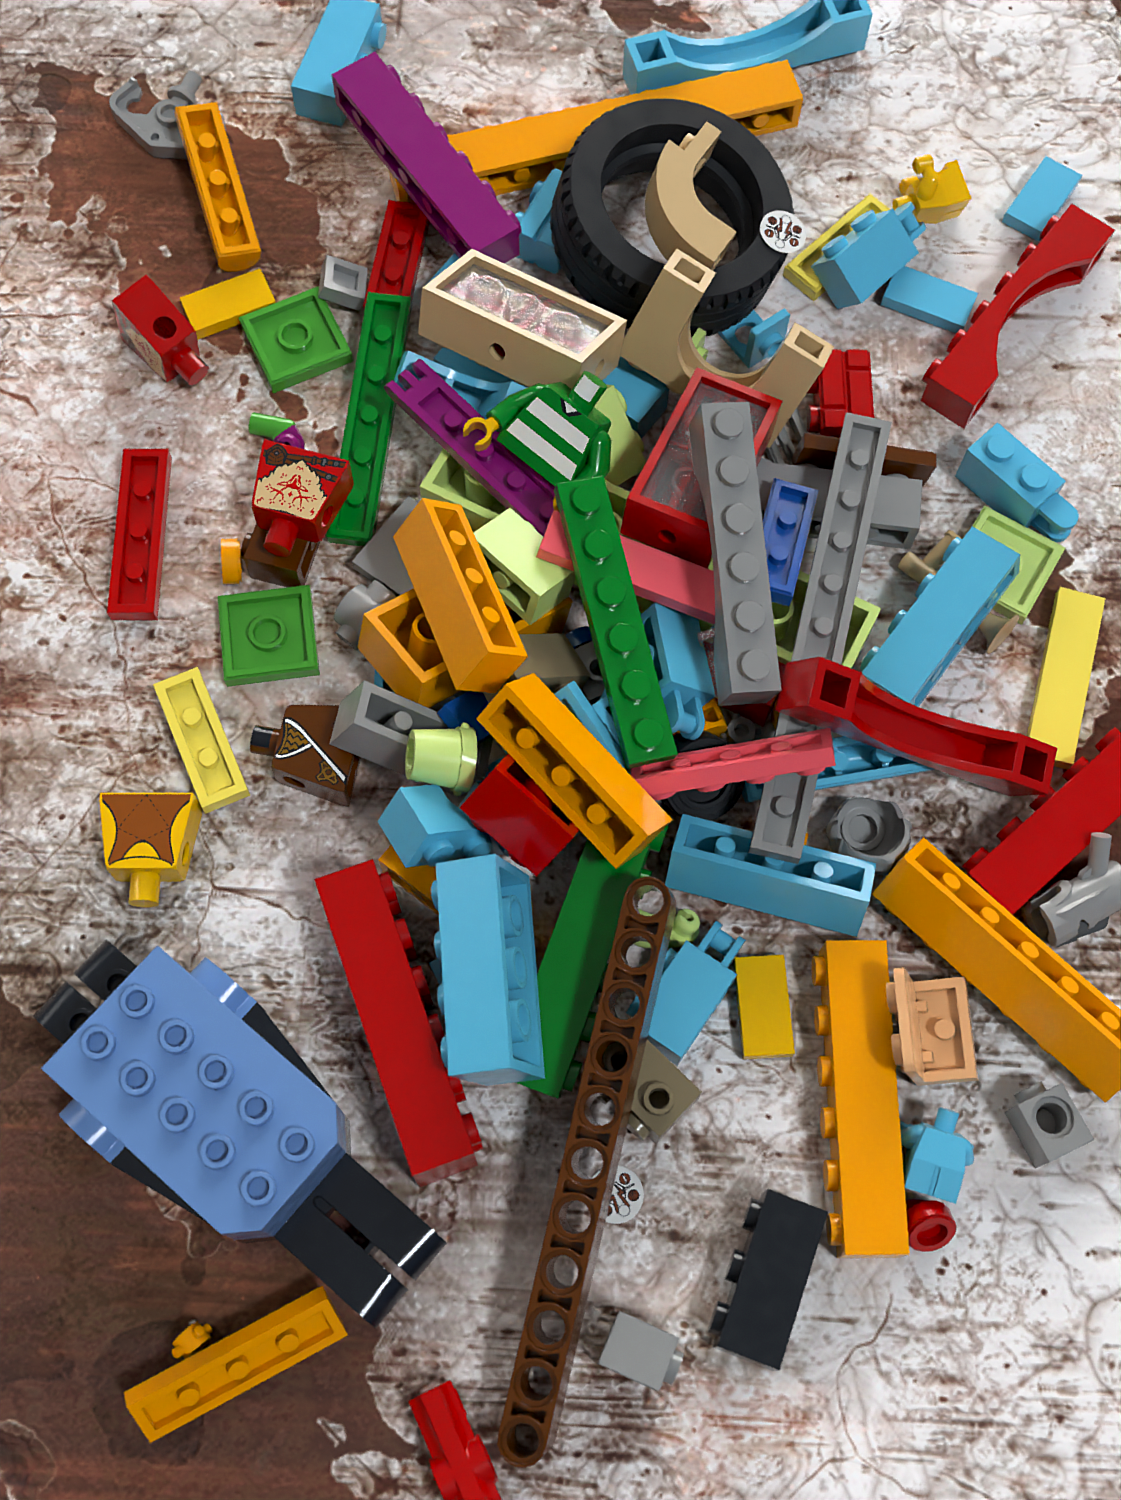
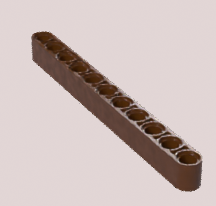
M641 877L634 880L628 886L624 895L498 1432L497 1445L501 1456L507 1463L518 1468H527L535 1465L552 1449L560 1423L676 915L674 895L661 880L654 877ZM650 891L662 893L663 906L657 914L644 916L639 913L638 902L645 893ZM638 941L650 943L652 949L650 960L641 967L629 966L626 959L629 947ZM625 992H635L640 1001L638 1012L627 1020L620 1019L615 1012L617 998ZM613 1043H622L628 1053L627 1062L621 1070L609 1072L603 1063L604 1051ZM606 1094L614 1101L615 1115L609 1123L600 1125L592 1118L591 1105L598 1096ZM589 1147L597 1149L603 1159V1168L595 1178L586 1177L579 1168V1157ZM573 1201L584 1203L590 1212V1223L583 1232L572 1229L566 1219V1211ZM560 1255H566L576 1263L578 1277L572 1286L560 1283L555 1277L554 1264ZM547 1310L554 1311L563 1318L565 1333L561 1340H553L543 1332L541 1319ZM533 1366L541 1367L550 1374L552 1379L550 1394L540 1395L531 1388L528 1379L529 1372ZM519 1423H527L537 1431L539 1437L537 1450H526L517 1442L516 1427Z

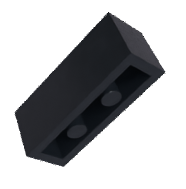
M770 1189L761 1194L760 1200L750 1199L741 1226L742 1229L749 1231L743 1251L734 1249L725 1275V1280L733 1283L727 1303L717 1301L708 1327V1332L716 1335L713 1348L769 1370L780 1371L828 1211Z

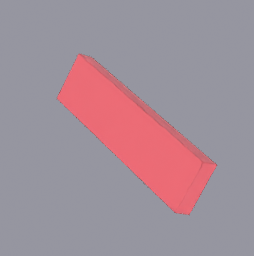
M553 510L536 557L574 571L560 514L558 511ZM619 535L635 595L715 625L713 570Z

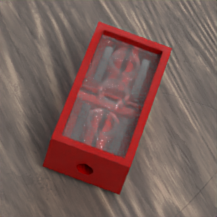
M696 367L627 497L620 534L708 569L712 561V549L704 501L693 469L689 424L701 403L749 402L757 468L772 437L783 401Z

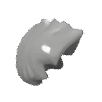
M853 796L846 799L831 817L826 826V834L832 852L877 863L875 873L887 876L909 849L912 825L910 821L904 818L900 807L895 802Z

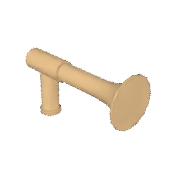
M948 530L940 542L923 560L910 551L901 559L898 568L920 584L929 573L936 575V570L944 563L942 559L946 549L959 536L955 532ZM989 612L978 627L987 639V654L996 650L1009 636L1019 620V615H1015L1012 618H1003Z

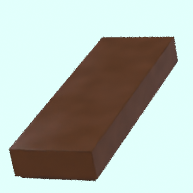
M804 433L792 456V465L808 463L818 468L833 470L840 438ZM887 445L881 475L902 474L909 479L923 480V488L936 469V453Z

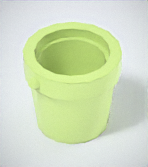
M465 722L455 729L411 730L405 756L407 780L450 788L455 796H460L462 792H469L474 780L477 763V737L474 728L469 727V724Z

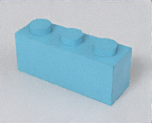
M366 0L329 1L291 84L296 115L343 127L347 117L336 105L331 74L374 51L376 52V49H382L386 39L387 27L386 24L382 23L380 4Z

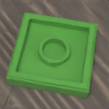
M319 286L238 317L242 330L273 393L354 362L352 352L326 300L318 298Z
M310 585L218 596L223 672L227 687L320 675Z

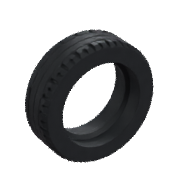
M671 98L639 100L618 106L613 110L605 112L601 117L596 118L591 122L590 126H587L581 132V135L574 142L553 197L550 212L551 239L562 270L566 273L565 275L578 293L587 302L626 319V328L628 329L631 327L666 264L660 263L641 253L618 232L610 220L603 203L602 193L604 187L611 181L625 175L654 172L660 155L669 140L679 146L688 133L696 136L706 122H709L722 132L708 161L693 179V184L709 194L724 210L734 230L737 231L739 251L733 261L714 269L716 274L693 312L690 323L691 337H693L698 328L707 331L706 336H711L729 329L730 326L736 325L743 318H746L763 299L788 253L778 252L769 247L760 233V223L766 214L772 211H786L794 215L789 187L777 162L760 140L740 123L717 110L695 102Z

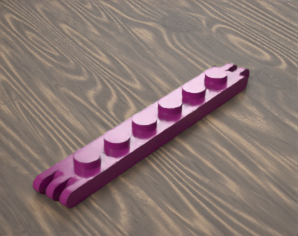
M418 359L411 365L414 373L420 378L419 380L406 369L398 375V379L403 387L407 389L406 391L393 380L384 386L387 395L506 509L511 508L522 519L530 522L537 532L544 537L554 510L555 486L497 441L499 432L494 431L492 433V440L487 449L476 451L475 444L486 436L485 432L480 429H474L469 435L463 437V428L465 423L471 418H484L422 359Z

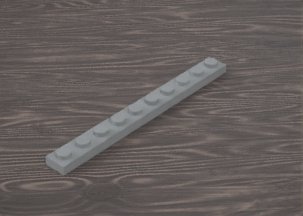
M848 412L845 414L791 662L820 656L839 664L842 663L892 424L890 421ZM779 712L774 737L823 728ZM795 772L777 775L774 779L764 783L749 853L790 863H799L818 774L802 776Z

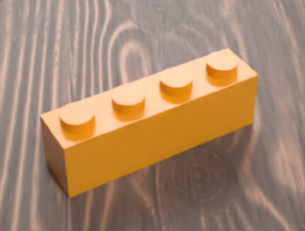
M422 498L394 534V541L455 689L496 693L526 660L528 655L460 504Z
M535 673L505 684L476 718L615 869L642 852L672 821V818Z

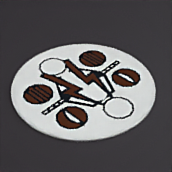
M772 211L766 214L760 223V233L763 240L769 247L778 252H796L802 248L806 241V230L803 223L789 212Z
M618 1166L605 1221L611 1224H620L631 1220L640 1211L644 1200V1190L640 1179L634 1172L623 1166ZM599 1170L592 1178H595L601 1172V1170Z

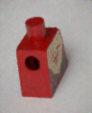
M147 274L112 300L122 341L164 381H171L180 374L189 385H195L207 375L209 366L199 357L200 352L195 329Z
M264 439L252 497V511L257 526L268 531L263 547L268 552L277 556L288 557L291 554L296 538L314 543L323 540L354 485L349 460Z

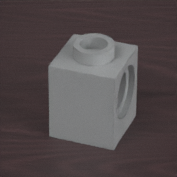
M1042 1081L1015 1094L1014 1096L1019 1104L1004 1112L1035 1168L1050 1163L1094 1140L1063 1083L1046 1090ZM1038 1109L1047 1110L1054 1117L1056 1128L1053 1134H1049L1039 1127L1036 1120Z
M618 1311L597 1364L648 1388L660 1391L663 1381L670 1385L673 1384L684 1353L675 1350L680 1339L679 1337Z

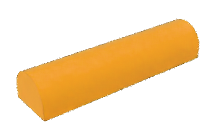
M217 102L175 107V118L218 265L222 270L231 272L248 269L259 261L261 249Z

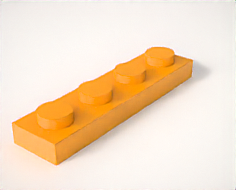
M322 1285L125 1391L126 1407L148 1441L152 1443L348 1336L346 1328Z

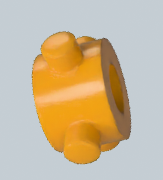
M198 1321L191 1324L174 1340L173 1356L177 1359L183 1356L186 1359L200 1352L212 1339L209 1335L212 1333L211 1326L207 1323L202 1326Z

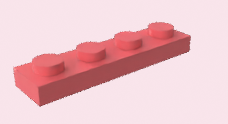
M826 728L678 753L671 760L634 767L631 769L630 775L654 800H663L679 791L696 789L700 792H712L721 789L725 784L746 781L750 784H761L774 779L777 775L795 772L798 775L810 776L821 773L826 767L836 765L831 729Z

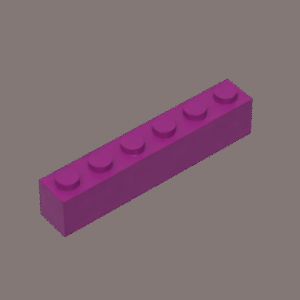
M374 51L331 74L336 105L459 258L471 249L504 264L520 255L519 235L522 233V229L515 214L511 210H504L497 201L492 186L486 180L481 181L477 177L466 154L461 150L457 152L454 149L442 125L437 121L432 122L425 113L424 106L415 93L409 94L402 85L398 72L391 64L386 65Z

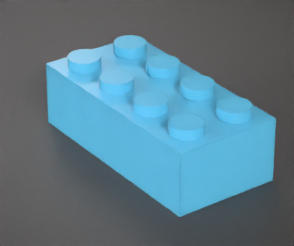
M496 854L436 863V880L432 882L431 896L434 907L439 913L440 931L435 934L434 947L436 956L442 963L443 983L438 987L437 998L440 1011L445 1015L446 1036L441 1041V1058L444 1066L448 1069V1076L484 1086L545 1079L529 875Z

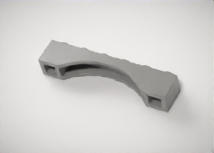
M749 402L701 403L689 424L693 469L704 501L712 549L715 590L713 659L718 706L767 703L781 691L750 405Z

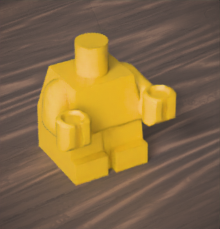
M925 154L916 157L912 162V168L916 174H922L923 177L918 179L916 176H911L900 181L899 190L903 196L893 199V209L896 210L901 205L912 202L915 207L912 212L918 223L936 224L959 217L964 207L967 206L972 198L958 161L954 160L946 163L942 170L937 172L934 169L932 155Z

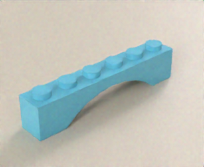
M809 0L784 18L760 29L737 36L719 39H694L678 36L665 30L625 39L622 75L631 95L644 90H654L680 84L684 81L712 77L724 72L752 68L764 63H774L788 59L791 68L846 55L865 49L873 13L867 0Z

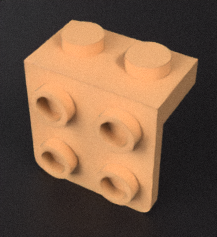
M904 967L894 968V982L886 983V996L890 1014L895 1013L900 1033L891 1035L895 1065H900L902 1073H906L917 1086L979 1081L965 977L913 982Z

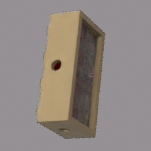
M471 249L422 287L418 334L443 348L450 349L475 361L478 365L488 367L511 378L518 384L530 387L537 383L547 385L562 382L572 389L584 371L592 373L603 381L618 366L627 320Z

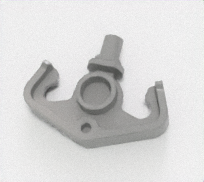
M188 71L180 85L169 88L167 91L169 99H163L156 103L148 114H138L127 110L128 105L132 102H139L143 94L138 81L131 77L126 84L116 90L110 97L109 104L113 117L153 157L187 159L175 118V107L197 104L195 93L202 82V78L197 73ZM221 114V118H222V121H223V125H224V128H225V131H226V125H225V121H224V116H223V114Z

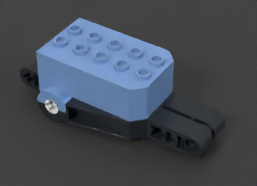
M106 939L74 972L84 984L104 1001L97 1009L66 981L33 1015L44 1028L63 1044L41 1068L73 1098L59 1113V1116L111 1165L210 1224L220 1234L241 1243L278 1240L374 1328H377L408 1289L373 1258L376 1252L380 1249L416 1281L447 1242L351 1157L350 1121L274 1024L264 1008L224 971L205 957L189 973L158 945L136 966ZM335 1210L371 1241L365 1249L329 1218Z

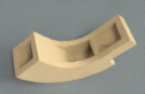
M709 122L703 125L696 136L688 133L679 146L670 140L667 142L648 183L645 195V216L652 239L667 261L674 251L679 249L714 271L723 259L737 231L705 209L694 190L693 179L708 161L722 132Z

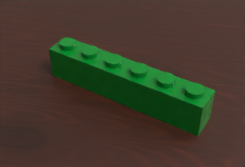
M669 825L642 852L617 869L587 839L537 973L545 1079L515 1083L557 1099L561 1098L563 1089L573 1092L583 1064L574 1059L581 1040L590 1043L597 1014L592 1012L598 993H602L625 892L634 880L641 877H651L652 871L644 869L650 850L657 853L660 852Z

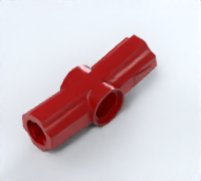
M452 1380L409 1400V1405L432 1457L428 1461L443 1499L502 1500L496 1486V1482L499 1479L480 1435L474 1434L467 1417L468 1414Z

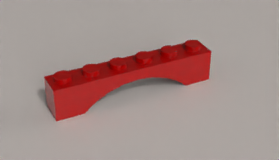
M1072 203L1060 218L1053 215L1040 234L1042 239L1038 245L1030 243L1017 262L1018 270L1014 274L1007 271L994 290L993 294L996 296L991 303L984 300L978 306L970 320V323L973 325L966 332L960 329L946 349V352L949 353L943 361L936 358L929 366L922 378V381L927 385L920 401L965 429L988 400L999 376L996 357L998 336L1005 323L1021 307L1035 298L1059 288L1080 284L1103 256L1115 229Z
M820 656L788 662L785 665L781 691L779 692L775 708L777 712L823 729L830 728L834 733L1007 796L1047 795L1049 793L1057 747L1020 733L968 723L917 707L881 690L870 682L862 672Z

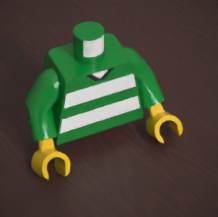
M587 371L582 373L572 389L562 382L547 385L541 383L534 384L509 395L486 413V420L480 417L468 420L463 428V437L469 435L474 429L484 431L486 436L475 444L476 451H483L489 447L492 433L494 431L499 432L497 441L554 486L557 483L601 475L605 479L610 471L612 440L608 431L611 427V421L597 410L595 405L607 389V385L597 376ZM554 497L553 508L559 512L556 498Z

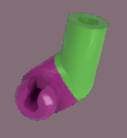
M256 412L251 414L249 420L250 434L271 438L274 442L302 449L305 448V441L293 420Z

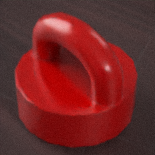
M922 1198L906 1200L908 1241L912 1249L921 1252L935 1251L951 1241L956 1233L957 1226L949 1208L943 1202Z

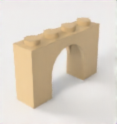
M676 249L662 269L624 337L620 356L626 359L633 368L647 372L663 382L669 390L677 394H683L696 367L782 400L774 431L767 445L770 448L825 367L834 346L795 322L773 357L762 368L750 373L734 374L713 367L699 354L694 346L690 323L695 308L716 272Z

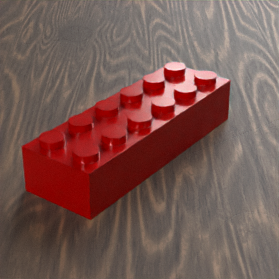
M371 859L314 879L412 1177L418 1186L422 1187L478 1166L474 1153L483 1150L482 1142L472 1113L461 1116L457 1103L466 1101L464 1089L460 1079L448 1076V1069L443 1064L441 1041L445 1034L438 1014L435 1013L427 1016L424 1008L433 1005V1001L421 965L410 968L409 961L417 959V955L405 919L401 918L394 921L393 916L402 912L388 871L378 874L374 860Z

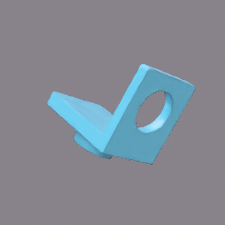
M784 308L763 321L752 310L741 322L730 326L729 329L723 332H718V334L749 369L765 358H770L775 354L786 336L790 314ZM743 326L753 327L750 329L747 344L741 343L735 335V332Z

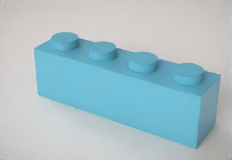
M973 526L963 539L956 537L950 543L943 555L942 560L945 563L936 575L929 573L922 580L915 594L917 600L908 612L902 609L895 616L888 628L890 636L880 648L874 646L867 653L860 666L864 676L874 685L894 697L917 707L921 705L1019 574L1020 554Z
M682 814L665 882L668 888L857 937L870 902L877 863L803 845L801 859L798 864L749 853L753 835L752 831Z

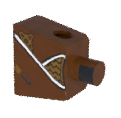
M289 705L285 709L280 729L255 725L250 741V752L273 757L271 769L277 782L341 806H350L361 757L329 744L339 705Z

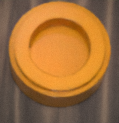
M238 538L221 539L223 585L240 584L242 582L241 544Z

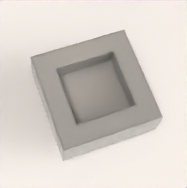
M326 255L321 266L318 298L360 311L365 301L368 268Z

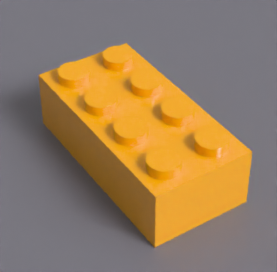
M414 588L363 614L357 648L395 694L430 708L461 691L455 689ZM569 597L532 625L523 620L507 604L505 605L518 634H554L563 632L573 601Z

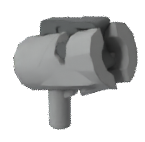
M1101 832L1091 833L1088 864L1079 872L1078 876L1070 880H1060L1054 883L1044 892L1026 903L1025 915L1031 931L1039 939H1044L1051 947L1063 946L1077 941L1080 937L1106 928L1109 916L1121 910V865L1117 861L1109 860L1112 839L1110 834Z

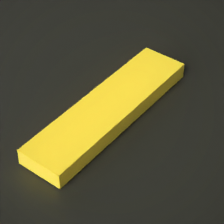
M1060 587L1055 594L1027 736L1057 747L1054 766L1068 770L1074 764L1105 598Z

